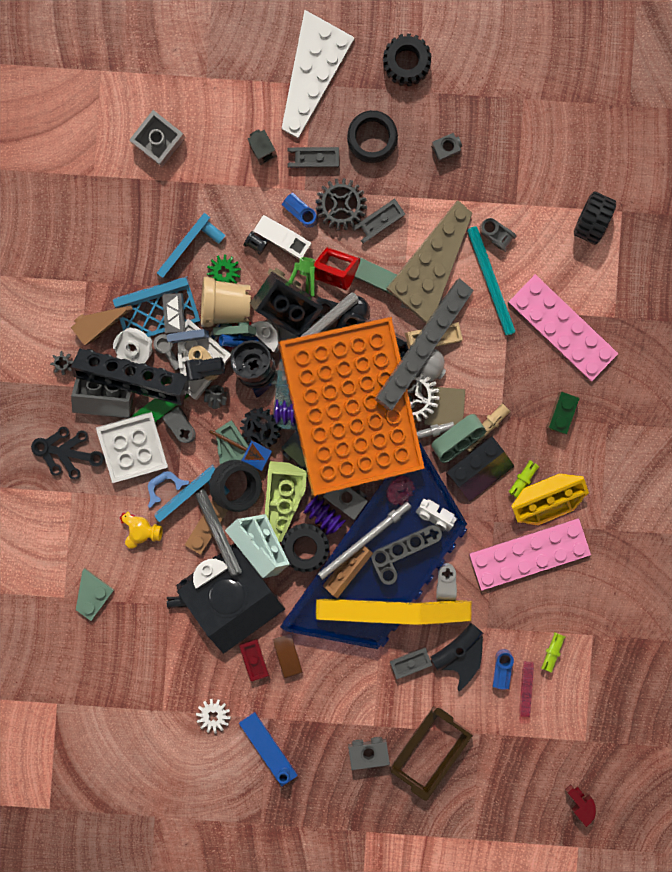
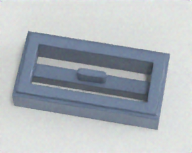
M199 329L168 334L167 342L179 343L209 338V331Z

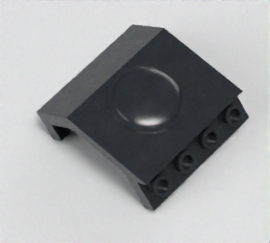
M235 543L230 546L242 571L241 574L233 577L227 569L196 589L193 582L194 573H192L176 585L177 593L209 639L223 654L285 610L280 598L270 590L258 571ZM221 553L212 558L225 563Z

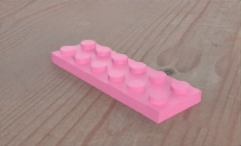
M536 274L508 302L590 381H593L618 355L601 336Z
M579 518L469 553L481 591L591 555Z

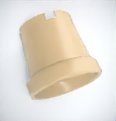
M204 277L201 298V326L212 327L213 324L249 323L248 318L244 317H250L251 295H248L249 291H246L251 290L250 285L215 281L214 278Z

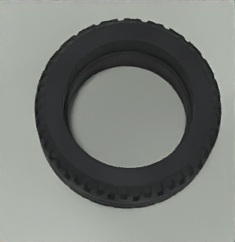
M375 110L362 112L349 125L347 132L348 146L353 155L363 162L378 163L384 161L394 152L397 145V127L394 121L383 112ZM367 122H378L388 131V143L385 148L378 152H367L360 148L356 141L357 130Z
M229 460L221 463L214 470L209 482V490L213 500L220 507L232 512H242L254 506L258 501L262 490V479L259 472L252 465L240 460ZM243 471L247 478L246 490L240 498L228 501L224 492L226 480L234 472Z

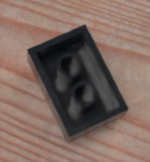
M274 272L270 273L250 302L257 313L297 337H301L309 329L323 309L318 299L311 297L310 294Z

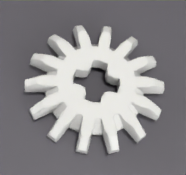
M210 699L209 705L204 701L205 707H198L202 712L196 713V716L201 717V719L197 720V723L203 722L200 728L203 729L207 726L208 733L211 728H213L214 733H217L216 728L223 731L224 729L221 725L228 726L225 719H230L231 717L226 716V713L230 712V710L223 709L226 704L224 703L220 706V700L218 699L216 704L213 703V699ZM210 711L212 713H214L215 711L218 713L216 716L218 718L217 721H215L214 719L210 721L208 719L210 717V715L208 714Z

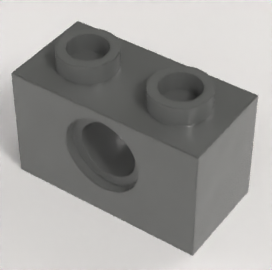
M350 487L327 492L323 496L352 519L357 517L368 502L365 499L367 497L365 493L359 489L354 491ZM344 492H350L353 496L352 500L348 503L343 502L341 499V495Z
M373 737L371 741L363 742V739L353 740L352 744H348L351 770L390 765L386 739ZM371 748L374 754L371 757L365 756L363 754L365 749Z

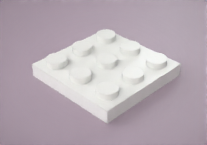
M152 412L96 427L112 483L168 468Z

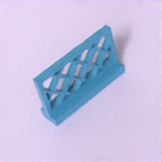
M182 277L114 298L113 303L116 308L131 305L133 310H135L131 320L125 317L120 319L123 331L133 324L139 327L140 331L148 332L145 333L147 337L165 332V327L159 329L161 324L164 325V316L160 321L152 317L151 314L155 306L163 310V307L158 305L157 302L164 294L178 293L185 289L189 297L186 303H184V309L187 307L193 310L195 318L190 319L193 323L201 321L188 277ZM147 301L153 304L149 315L139 310L142 302ZM137 312L147 317L143 326L133 322ZM149 318L159 323L154 331L144 328Z

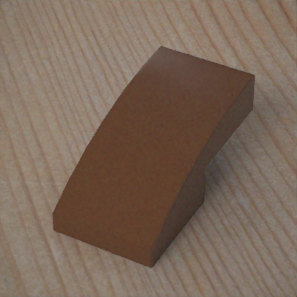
M292 634L273 639L284 678L302 674L303 671Z

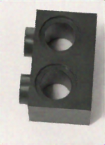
M258 129L250 134L248 142L260 165L277 157L276 150L265 130L260 131Z

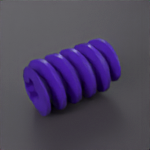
M276 399L274 409L276 424H279L281 419H283L284 425H287L290 420L291 426H295L296 420L292 402L288 407L285 400L282 405H279V401Z
M317 495L306 506L304 513L311 512L309 518L313 519L316 517L315 524L322 523L320 529L327 528L325 534H333L346 520L339 522L341 515L333 516L336 510L328 511L330 505L326 504L323 506L324 499L317 500L319 496Z

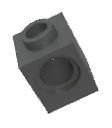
M454 133L432 142V148L439 162L460 154V148L463 147L458 136L455 137ZM451 143L453 150L445 151L443 144Z

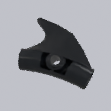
M472 623L450 644L430 656L438 672L441 670H454L459 673L458 691H461L471 681L481 664L484 633ZM457 648H462V652L457 653Z

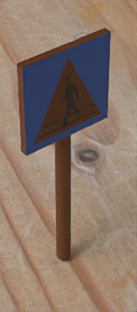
M209 430L210 434L245 451L241 461L261 471L263 470L272 450L251 440L248 448L213 430Z

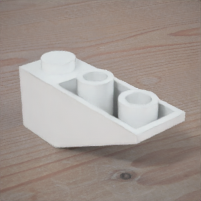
M265 215L262 216L254 229L255 233L300 260V257H305L312 246V243Z

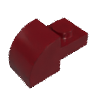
M570 784L565 790L576 802L572 810L587 827L592 823L596 815L595 802L590 794L582 798L585 795L579 787L574 788Z

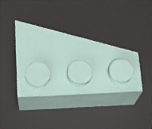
M266 514L237 519L225 530L262 578L276 576L290 565Z

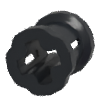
M251 231L243 246H248L257 251L258 255H261L268 240L259 238Z

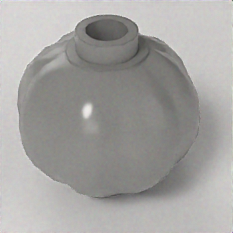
M434 349L416 374V377H419L422 373L423 380L426 377L431 378L428 382H432L437 378L441 379L446 372L443 355Z

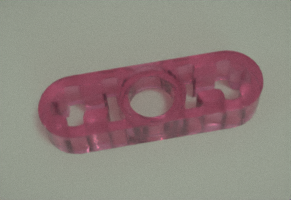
M523 661L519 706L520 717H530L534 662Z

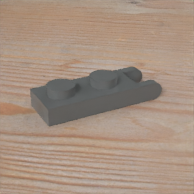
M339 147L287 148V152H295V163H287L288 168L339 167Z
M394 198L352 227V229L356 231L360 227L366 234V237L361 240L364 244L405 216V212Z

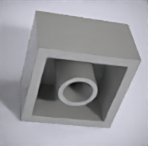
M152 110L129 141L159 166L163 167L186 137L166 119Z

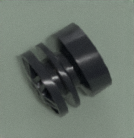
M245 341L239 344L232 352V369L244 386L251 389L264 388L274 379L276 373L275 361L267 347L261 342Z

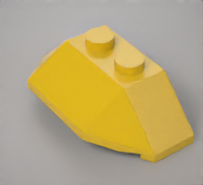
M557 474L523 488L512 504V509L518 523L540 525L574 511L583 498L589 494L583 476Z

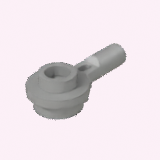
M158 335L154 340L155 350L159 353H164L174 370L178 369V360L171 350L173 343L167 342V335Z

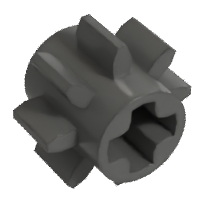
M60 351V356L53 355L55 360L50 365L56 367L55 373L61 370L62 375H66V370L72 371L71 364L73 361L69 359L71 354H67L65 357L64 352ZM62 358L63 360L67 361V364H65L63 367L59 366V362H62Z
M213 385L210 389L206 388L204 402H207L210 408L218 409L221 405H226L228 392H224L223 387L219 385Z

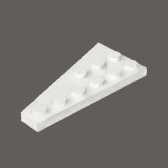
M304 10L282 123V130L297 139L302 134L355 40L353 36Z

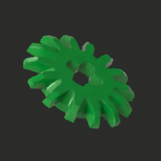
M224 254L222 260L219 255L216 256L217 262L213 259L211 260L214 265L207 266L208 269H212V272H208L207 276L212 275L215 281L237 284L234 278H240L241 275L236 274V271H241V268L235 267L239 264L238 261L232 263L234 257L231 256L229 260H226L227 255ZM222 266H225L226 269H229V273H226V277H223L222 274L218 273V271L221 270Z

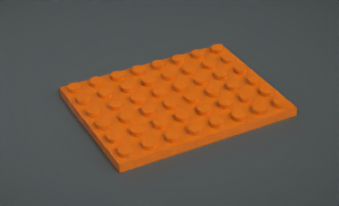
M392 317L278 342L313 496L425 469L408 390L406 389L391 411H388L375 400V397L401 361Z

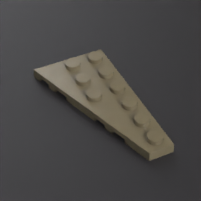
M456 201L386 288L425 323L428 322L439 305L472 216V212L460 201Z

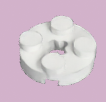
M127 328L115 338L113 349L116 351L117 358L128 359L131 362L141 364L145 363L151 356L152 340L138 329ZM134 344L137 350L131 351V347L128 345Z

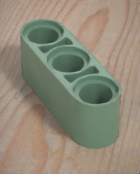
M360 258V264L354 277L391 294L386 288L397 274Z
M471 414L437 438L431 447L440 462L446 463L483 437L486 429L477 415Z

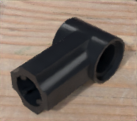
M222 357L185 361L187 381L201 380L204 377L225 374V365Z

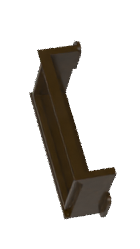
M433 705L390 766V771L410 785L411 792L427 801L473 737V734L454 721L450 714ZM439 716L461 731L462 734L429 781L423 786L400 769Z

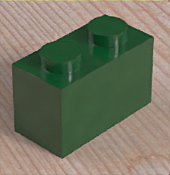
M562 391L559 392L546 428L561 434H567L580 398Z

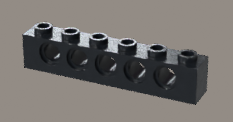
M79 348L71 366L75 378L181 406L190 387L187 376L182 373L169 372L163 368H153L144 363H134L128 359L115 358L109 354L96 353L90 349Z

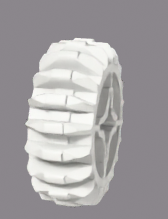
M422 373L419 377H414L413 380H417V382L408 390V393H414L415 391V395L420 398L413 399L412 402V397L409 395L411 409L418 402L426 404L420 411L412 412L414 420L416 417L418 422L422 420L421 415L425 419L428 418L427 411L430 414L434 413L431 406L438 407V404L433 402L440 399L439 396H434V393H438L439 389L432 388L437 383H429L430 377H426L423 380ZM422 384H424L428 391V399L421 393Z

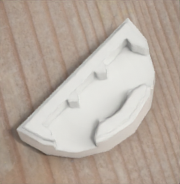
M265 321L253 323L251 326L256 328V336L273 352L277 353L279 350L278 342H280V332L277 327Z
M208 559L201 562L193 574L195 588H200L228 569L227 565L217 559Z

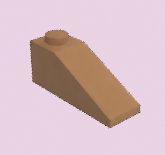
M130 305L85 316L82 314L74 320L75 324L71 329L84 345L91 344L133 308Z

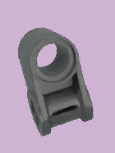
M493 218L485 219L480 225L481 234L504 252L507 251L506 247L512 239L517 237L514 232ZM488 222L494 226L493 232L485 230V223Z
M179 406L163 416L164 421L180 442L190 443L195 439L196 432ZM184 430L190 431V433L188 434L189 438L182 437L184 435Z

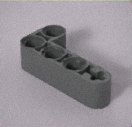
M429 525L376 549L372 554V562L380 580L384 584H393L397 579V573L392 562L438 542L442 537L440 528L436 525ZM430 529L438 531L435 539L428 537L426 538L428 542L424 544V539L420 533L424 532L426 536L430 534ZM412 537L420 538L421 543L418 547L410 545ZM395 545L403 547V552L400 555H395L392 552ZM377 553L385 554L386 559L384 562H376L375 555ZM386 570H391L394 573V577L391 580L383 578V573Z

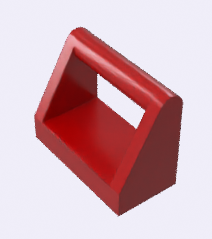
M326 247L315 261L314 278L347 291L360 264V258ZM330 256L350 263L345 271L326 264Z

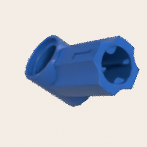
M293 192L285 198L281 205L297 218L303 226L311 228L316 225L318 218L312 208L307 206ZM306 214H312V221L305 222L303 220Z
M501 649L495 656L496 663L492 687L505 690L509 689L514 658L509 650ZM507 655L510 659L507 663H501L499 661L500 657Z

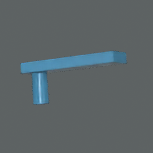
M203 213L157 271V274L162 278L165 276L200 230L218 244L226 235L208 221L210 217Z
M212 464L160 508L154 517L161 522L206 482L210 485L209 482L216 467ZM226 486L224 487L225 496L230 492Z

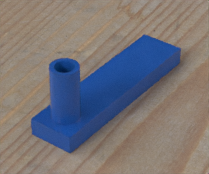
M253 712L239 722L281 786H284L298 776L256 712Z

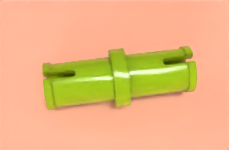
M529 460L521 474L517 475V480L508 492L511 495L514 494V497L517 498L523 488L530 485V480L539 466Z
M554 632L549 649L546 648L545 652L547 654L541 669L553 673L557 658L561 655L560 650L566 638L565 636Z

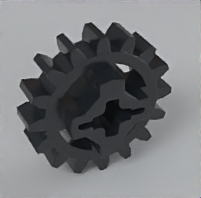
M263 407L254 408L245 414L246 418L241 420L244 425L240 429L245 431L242 437L248 438L246 443L253 440L266 448L277 443L276 439L281 436L277 432L282 427L277 426L274 414H269L270 409L264 411Z

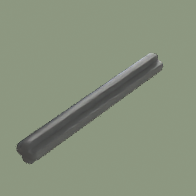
M203 489L196 491L197 501L231 576L235 577L241 574L242 571L209 497Z

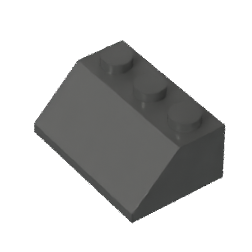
M76 378L71 395L72 413L130 418L134 393Z

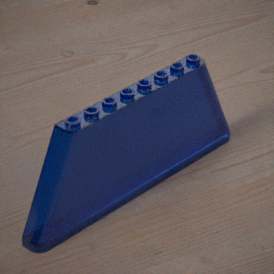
M420 442L419 445L425 469L385 478L319 572L385 520L391 511H396L405 502H408L411 508L400 516L401 519L396 523L393 522L365 545L372 553L376 549L422 528L436 525L431 521L423 520L416 513L423 499H430L438 504L439 508L436 511L438 513L441 512L442 508L453 513L454 517L457 518L449 532L441 530L442 537L438 542L392 562L397 573V579L393 584H384L380 580L372 562V556L338 598L334 597L322 586L332 573L323 580L317 573L280 627L283 630L377 650L380 646L384 647L389 640L388 634L391 630L395 632L400 624L316 619V599L411 603L413 599L417 601L423 592L420 589L424 584L428 585L434 577L432 575L433 571L436 568L440 569L445 562L443 557L447 552L450 554L456 546L454 543L458 537L462 538L466 533L467 523ZM430 529V534L426 536L424 532L420 533L424 539V544L428 542L426 540L428 537L435 539L438 531ZM416 536L410 540V545L413 547H418L421 543L420 538ZM395 545L392 552L395 555H400L403 552V547ZM380 552L375 555V560L378 563H382L386 559L384 553ZM386 570L383 573L385 580H391L394 577V573L391 570Z

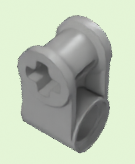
M443 563L438 569L437 600L456 601L457 584L455 568L449 563ZM448 568L452 573L445 577L442 572H445Z

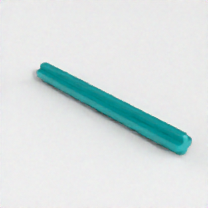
M476 226L471 227L467 232L505 335H511L515 333V328L479 230Z

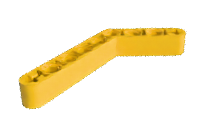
M316 599V619L422 625L471 621L472 601L467 600L405 603Z

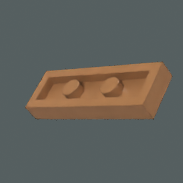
M212 499L211 504L221 523L228 510L220 507ZM204 514L185 543V546L200 555L213 536Z
M366 546L362 547L335 569L322 586L334 597L338 598L373 553Z

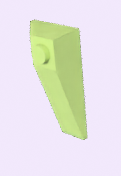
M270 461L265 514L278 541L282 542L299 502L305 493L307 471L290 463Z

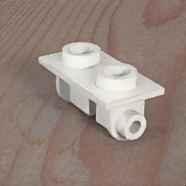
M423 499L416 513L423 520L436 524L440 530L449 532L457 519L454 517V514L444 508L438 513L436 512L439 508L438 504L430 499Z

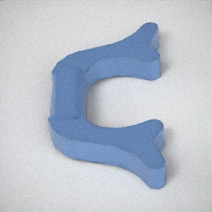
M170 471L163 472L153 478L148 483L150 494L148 507L151 508L155 502L161 501V498L154 492L156 485L166 479H172L176 484V489L180 490L181 486L189 484V481L179 479Z

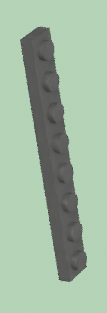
M460 278L454 282L375 397V400L388 411L393 410L474 291Z

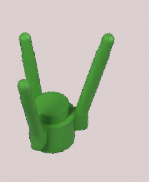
M300 257L299 263L295 262L289 282L293 283L299 270V274L306 276V293L309 294L311 290V297H314L315 260L308 257Z

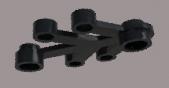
M60 427L58 432L47 439L37 438L32 442L31 450L33 454L43 457L50 468V473L55 476L62 473V467L55 463L50 453L58 455L68 470L71 479H78L81 476V471L75 468L69 457L89 461L92 466H101L105 461V457L100 451L86 453L71 450L78 443L88 440L89 435L83 430L77 432L75 437L59 447L52 446V444L60 438H67L70 435V430L67 427ZM62 429L67 431L65 436H62L60 433ZM82 432L86 435L84 440L79 438V434ZM39 444L44 445L43 451L38 449ZM96 455L100 456L99 462L94 461ZM55 466L59 467L58 473L53 472ZM73 470L78 472L77 477L72 476Z

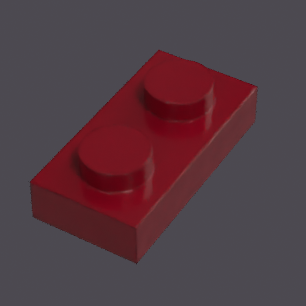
M258 639L239 644L250 681L268 677L269 672Z

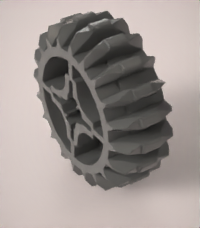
M345 178L342 179V184H339V180L335 179L336 185L334 186L331 181H328L330 188L327 189L325 186H322L321 188L325 193L318 192L317 195L322 199L315 200V203L321 204V206L316 207V211H322L318 217L323 218L325 216L323 224H327L330 221L329 228L331 229L334 224H337V230H340V225H344V230H347L348 223H350L351 227H354V220L357 223L361 222L357 216H365V213L360 210L367 209L366 205L361 204L367 201L364 197L360 198L364 191L357 192L360 186L357 184L353 188L352 180L346 185ZM336 190L349 191L344 196H338L333 193ZM353 196L357 200L355 212L348 205ZM327 197L334 203V207L329 214L325 208ZM344 200L346 209H342V207L341 209L337 208V201ZM341 212L350 216L347 219L333 218Z

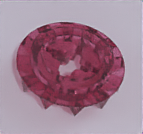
M407 476L396 478L388 487V500L394 505H403L404 501L409 502L408 498L413 496L412 491L415 489L414 482Z

